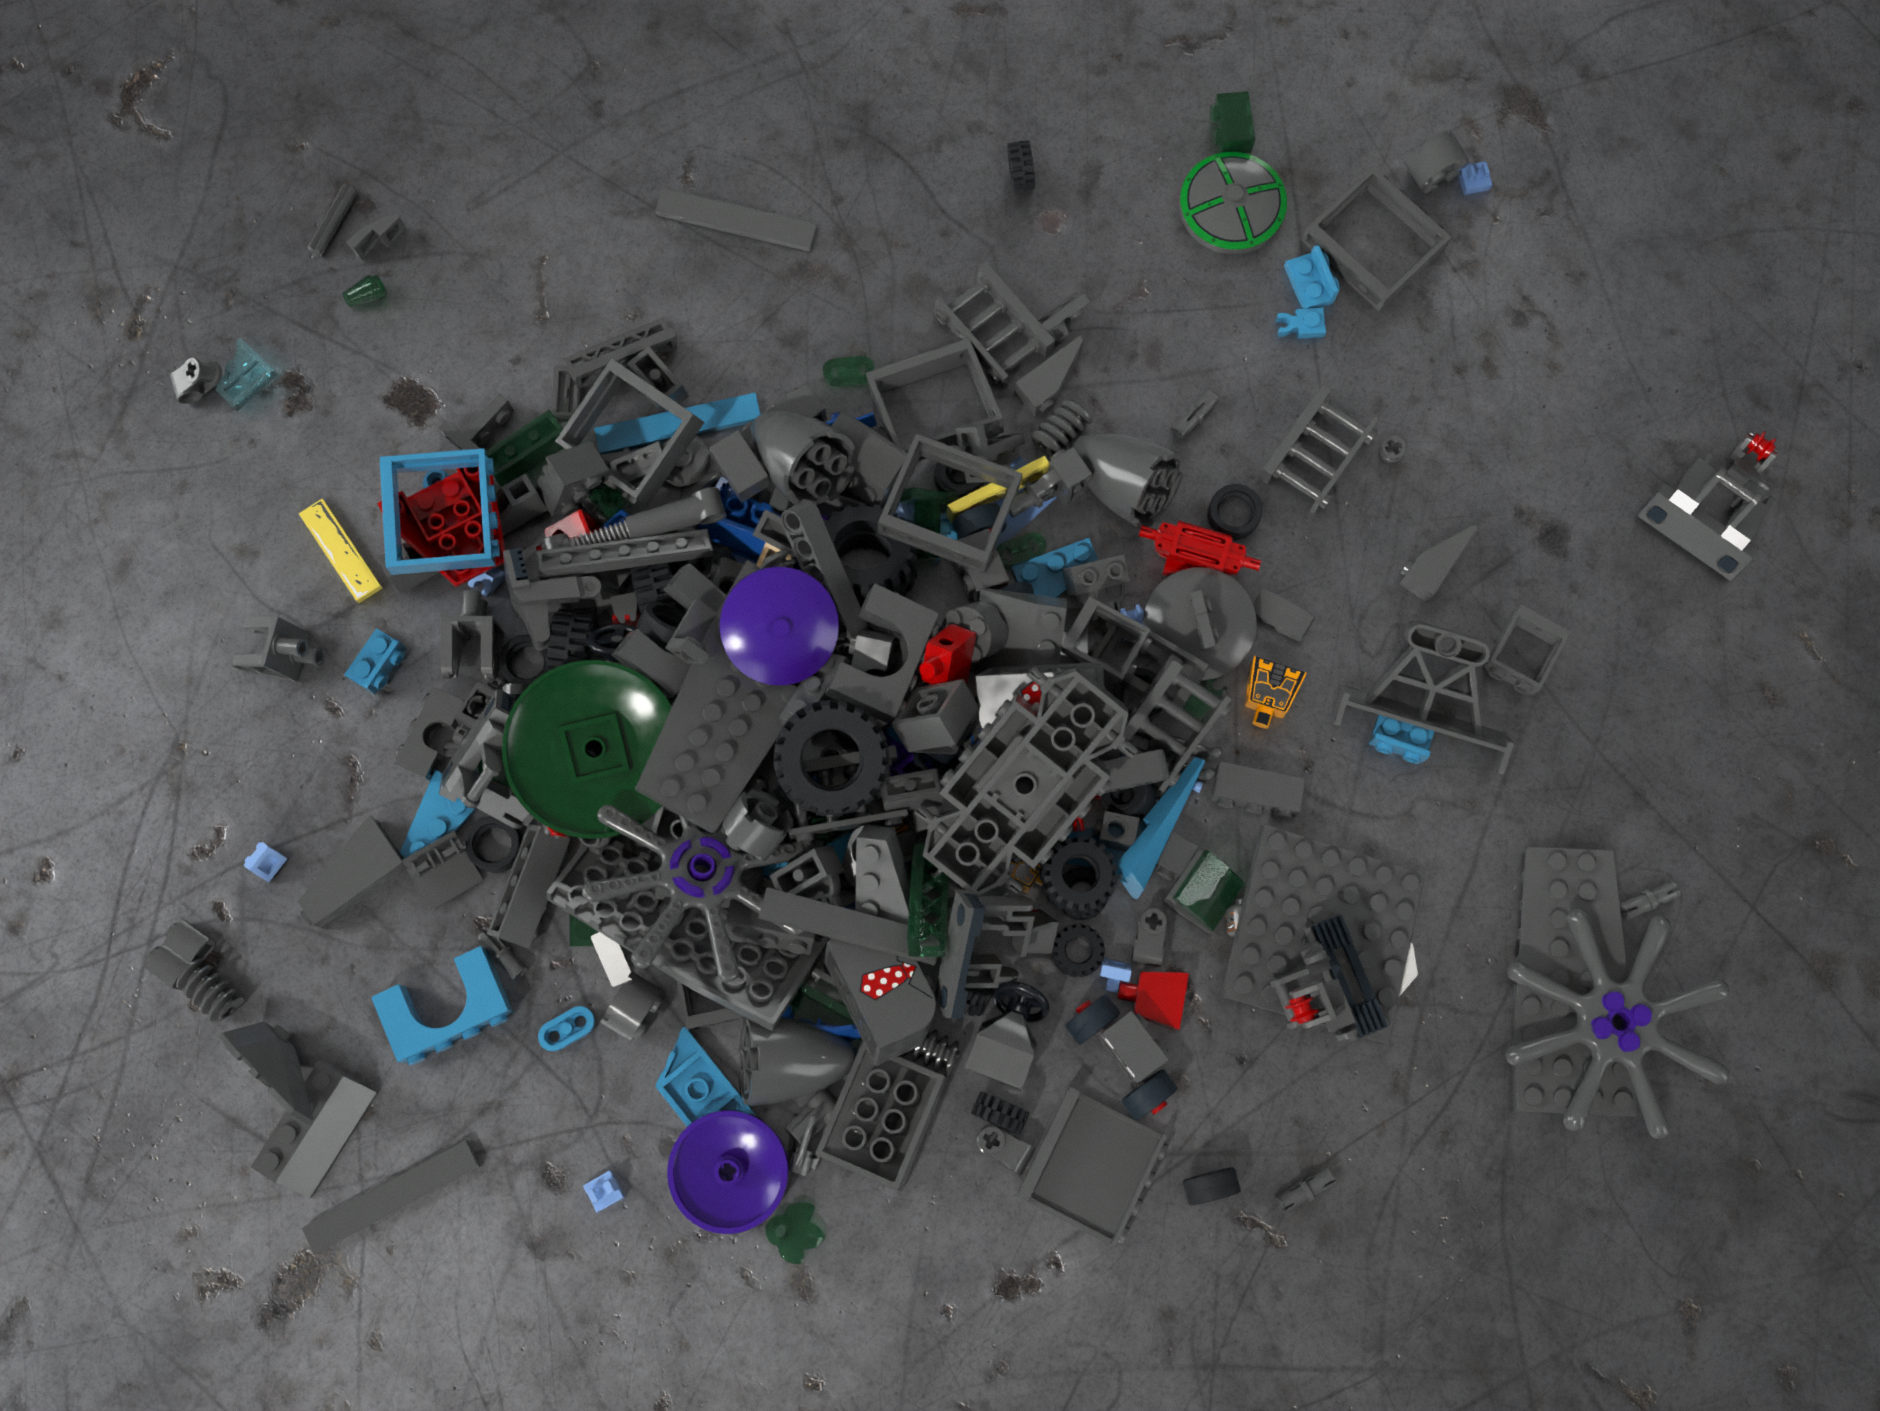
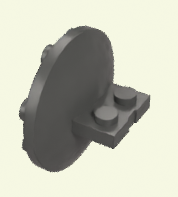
M1199 567L1178 571L1164 579L1154 589L1144 609L1143 625L1209 664L1201 680L1206 681L1229 673L1245 659L1255 639L1257 621L1255 609L1248 593L1235 579L1221 571ZM1152 655L1155 661L1163 667L1165 662Z

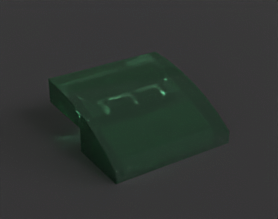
M1204 850L1172 898L1190 911L1189 914L1210 931H1214L1224 916L1226 909L1230 907L1245 883L1209 850Z

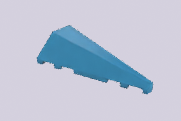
M1195 757L1181 773L1176 784L1165 792L1143 819L1147 824L1146 829L1116 863L1117 868L1123 875L1120 881L1132 898L1138 899L1145 889L1205 763L1203 759Z

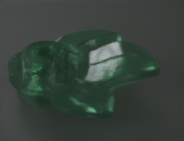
M801 1202L789 1205L783 1215L772 1217L766 1224L765 1235L767 1240L778 1247L781 1258L788 1263L802 1264L804 1257L803 1249L815 1248L825 1239L821 1229L814 1223L809 1222L814 1212V1205ZM779 1225H783L786 1229L782 1237L776 1234V1229Z

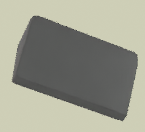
M937 768L885 777L884 785L881 788L884 812L907 809V811L914 810L920 804L923 807L943 804V796L939 794L941 783Z

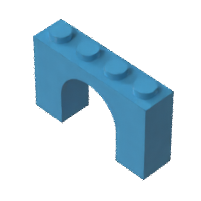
M479 946L454 958L466 988L467 1000L460 1017L448 1026L431 1028L423 1023L417 1014L406 986L398 984L371 997L397 1062L408 1063L409 1066L415 1065L426 1059L425 1054L436 1050V1053L445 1051L453 1046V1041L461 1037L464 1040L475 1037L481 1033L480 1028L489 1024L491 1027L498 1026L508 1020V1015L514 1013L490 954L484 947Z

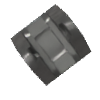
M463 591L462 614L459 616L441 615V674L444 679L457 678L464 640H470V637L481 638V674L485 675V679H496L498 676L499 656L503 647L504 631L493 616H486L488 602L480 599V591Z
M247 616L243 628L253 629L252 633L268 636L261 654H235L232 666L251 673L297 681L302 663L320 666L324 663L326 655L323 648L308 646L311 633L280 617Z

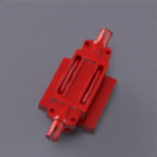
M1178 520L1177 525L1163 522L1158 530L1143 525L1140 529L1139 537L1154 540L1155 551L1160 557L1166 559L1162 575L1170 576L1184 569L1199 567L1215 569L1230 576L1232 574L1236 575L1242 566L1259 571L1262 562L1261 559L1246 556L1245 546L1232 542L1233 538L1231 535Z

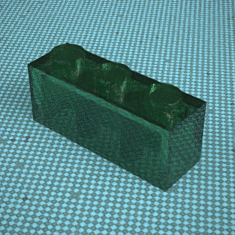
M550 410L544 412L486 451L488 457L493 458L494 475L492 476L500 487L529 472L544 462L547 456L557 453L564 448L555 442L563 427Z

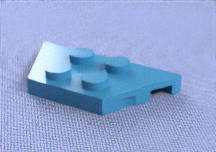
M684 1026L679 1033L680 1036L666 1061V1066L660 1074L655 1087L688 1127L700 1117L720 1110H739L757 1116L749 1105L743 1104L739 1092L691 1032Z

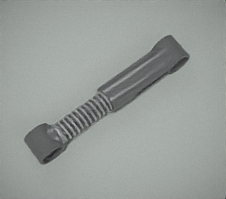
M709 487L693 493L691 497L626 516L623 524L619 522V525H616L615 523L614 527L609 525L610 528L605 526V529L602 530L600 528V531L595 529L594 533L590 531L588 535L585 532V536L580 534V537L575 535V537L570 538L567 534H557L547 537L541 541L542 550L664 535L697 524L715 523L724 519L727 514L719 489L717 487Z

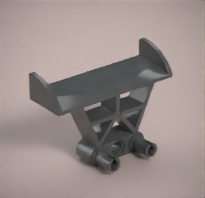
M1411 621L1405 626L1404 632L1405 640L1410 646L1368 692L1340 684L1333 714L1334 725L1340 726L1346 706L1349 705L1495 749L1494 762L1496 773L1504 774L1514 742L1504 732L1481 726L1475 666L1484 665L1490 657L1489 647L1482 640L1422 621ZM1444 637H1452L1454 640V645L1449 650L1440 649V641ZM1420 651L1462 664L1432 681ZM1415 657L1424 679L1400 672ZM1466 674L1468 692L1447 687L1448 684ZM1393 679L1426 689L1420 707L1383 697L1379 694ZM1438 692L1468 701L1471 722L1430 711L1435 693Z

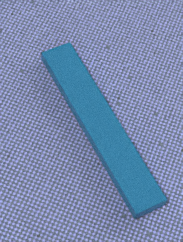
M756 393L685 408L705 422L697 435L746 425L760 415ZM664 412L596 427L594 430L599 453L619 452L627 447L633 450L646 447L658 441L664 443L669 438H672L682 420L670 412Z

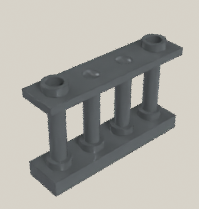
M987 262L978 267L977 284L947 305L940 296L935 299L934 313L937 319L943 325L947 324L961 341L970 339L979 362L986 369L988 378L992 383H998L1002 389L1008 386V375L1006 373L1034 351H1040L1045 358L1054 352L1055 340ZM983 292L989 293L994 298V303L964 325L955 313ZM999 312H1006L1011 318V323L981 345L972 333ZM1016 332H1023L1029 338L1028 343L998 364L989 353Z
M1322 384L1266 463L1259 476V479L1267 484L1273 476L1277 479L1281 477L1316 500L1310 509V512L1315 514L1319 506L1325 509L1333 497V494L1329 492L1363 443L1365 442L1369 445L1378 432L1374 427L1379 419L1375 416L1366 427L1330 404L1332 401L1328 397L1332 389L1325 384ZM1317 413L1321 415L1327 414L1358 434L1360 438L1353 448L1316 425L1317 422L1313 420ZM1303 434L1306 436L1310 434L1346 458L1339 468L1335 469L1301 447L1302 443L1298 441ZM1288 455L1291 457L1295 455L1329 477L1330 481L1323 491L1287 469V465L1283 463Z
M1171 654L1128 714L1123 735L1133 745L1131 738L1137 731H1144L1177 753L1168 766L1170 779L1157 782L1158 788L1162 792L1168 786L1173 787L1181 775L1179 771L1218 717L1223 718L1232 706L1230 702L1232 698L1227 690L1224 689L1220 696L1216 697L1185 676L1182 670V660ZM1170 684H1178L1211 707L1201 721L1166 698L1167 694H1165V691ZM1154 707L1156 709L1160 707L1194 730L1185 744L1149 721L1148 715ZM1113 748L1106 752L1113 759H1117L1120 754L1125 755L1118 748L1116 750ZM1139 749L1136 754L1145 753V752H1143L1142 750Z
M895 745L888 746L890 755L888 762L889 770L888 775L886 774L885 777L891 776L890 767H892V762H897ZM858 751L805 760L803 765L808 775L816 776V779L820 780V784L833 786L831 779L834 776L833 772L845 770V773L849 774V779L852 778L859 766L860 753ZM793 801L797 828L791 829L789 835L790 839L796 838L799 843L814 840V835L858 828L868 824L885 823V827H893L903 824L902 820L907 819L908 813L907 809L868 816L867 807L864 804L860 807V810L855 811L856 818L839 821L838 816L826 815L827 823L809 826L807 811L800 808Z

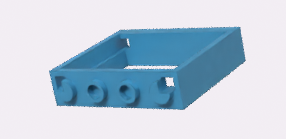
M484 448L380 457L385 564L391 575L496 566L495 557L500 556L498 539L494 540L493 530L498 529L497 513L492 512V502H496L495 485H490V475H494L493 458L488 457ZM479 467L484 553L402 560L397 473Z

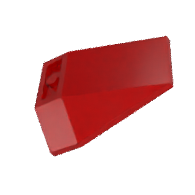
M479 467L456 468V473L409 497H406L403 490L399 492L401 538L423 558L484 553ZM490 475V485H494L492 475ZM497 497L496 502H492V512H496L498 518V529H493L494 540L498 539L500 546V556L495 557L496 566L438 571L455 587L504 563L503 551H505ZM380 501L377 504L383 514L382 501Z

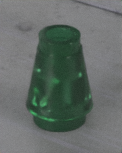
M367 275L343 292L344 300L349 307L382 300V296L386 295L385 286L378 275Z

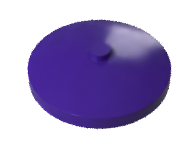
M774 566L750 573L732 588L722 606L719 630L725 652L742 673L761 683L789 685L809 678L828 661L837 642L839 622L837 610L830 594L815 578L798 569Z
M739 1110L711 1112L691 1123L677 1138L668 1160V1185L676 1206L693 1224L704 1230L719 1234L744 1232L765 1221L780 1204L789 1178L787 1153L775 1130L759 1117Z

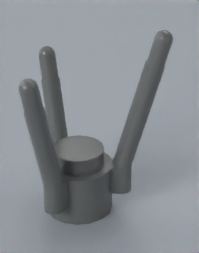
M796 1113L793 1114L792 1120H793L798 1114H796ZM815 1115L810 1116L801 1147L796 1146L795 1149L794 1140L791 1137L789 1138L787 1151L789 1171L804 1176H809L811 1169H817L821 1158L817 1155L812 1157L813 1151L807 1149L816 1120Z

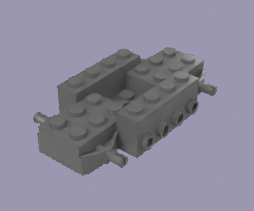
M1034 666L1026 676L1040 686L1042 693L1039 708H1035L1018 693L1015 694L1011 701L1007 699L997 710L996 714L998 716L992 724L988 722L977 735L979 739L974 746L971 747L969 745L958 758L960 763L954 770L950 768L940 780L942 786L939 794L956 808L937 816L920 804L913 813V815H916L927 824L928 833L923 857L965 890H973L977 896L998 885L1000 887L1004 885L1017 896L1024 885L1011 877L1008 872L1012 852L1033 869L1039 862L1044 864L1053 854L1054 850L1051 848L1059 839L1063 842L1073 829L1070 826L1077 817L1082 819L1092 807L1089 802L1096 794L1099 796L1103 795L1111 784V781H1109L1111 777L1110 767L1097 756L1113 748L1115 750L1118 748L1129 759H1132L1139 750L1123 736L1128 718V709L1125 707V704L1079 667L1051 678ZM1023 776L1031 778L1034 783L1033 788L1026 792L1019 790L1016 785V781Z

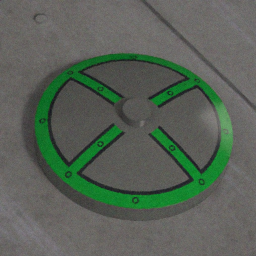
M1222 152L1209 156L1197 163L1186 176L1179 198L1180 216L1190 235L1208 249L1224 254H1244L1263 247L1278 233L1287 210L1286 190L1276 171L1263 160L1242 152Z

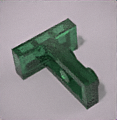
M912 487L905 489L900 503L915 505L913 517L915 525L940 534V509H945L948 507V504L958 500L959 494ZM918 549V561L924 562L940 558L937 555Z

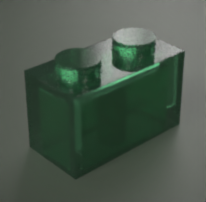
M1249 92L1216 94L1214 105H1210V119L1215 121L1216 129L1213 131L1214 145H1219L1220 153H1251L1255 142V133Z

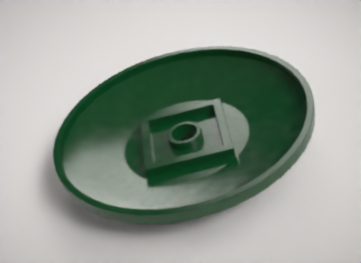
M582 660L564 664L546 672L532 682L519 696L505 724L502 740V760L508 783L514 795L536 820L557 832L573 837L595 839L619 835V832L605 826L598 820V810L606 804L616 807L637 822L643 824L662 805L637 792L635 786L641 777L644 766L651 755L672 705L652 681L641 673L618 663L601 660ZM591 740H597L602 744L603 751L598 757H592L586 751V745Z

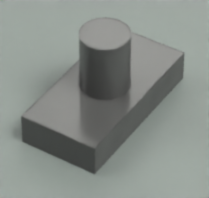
M658 441L609 462L611 470L632 485L637 484L644 479L663 451L664 446Z

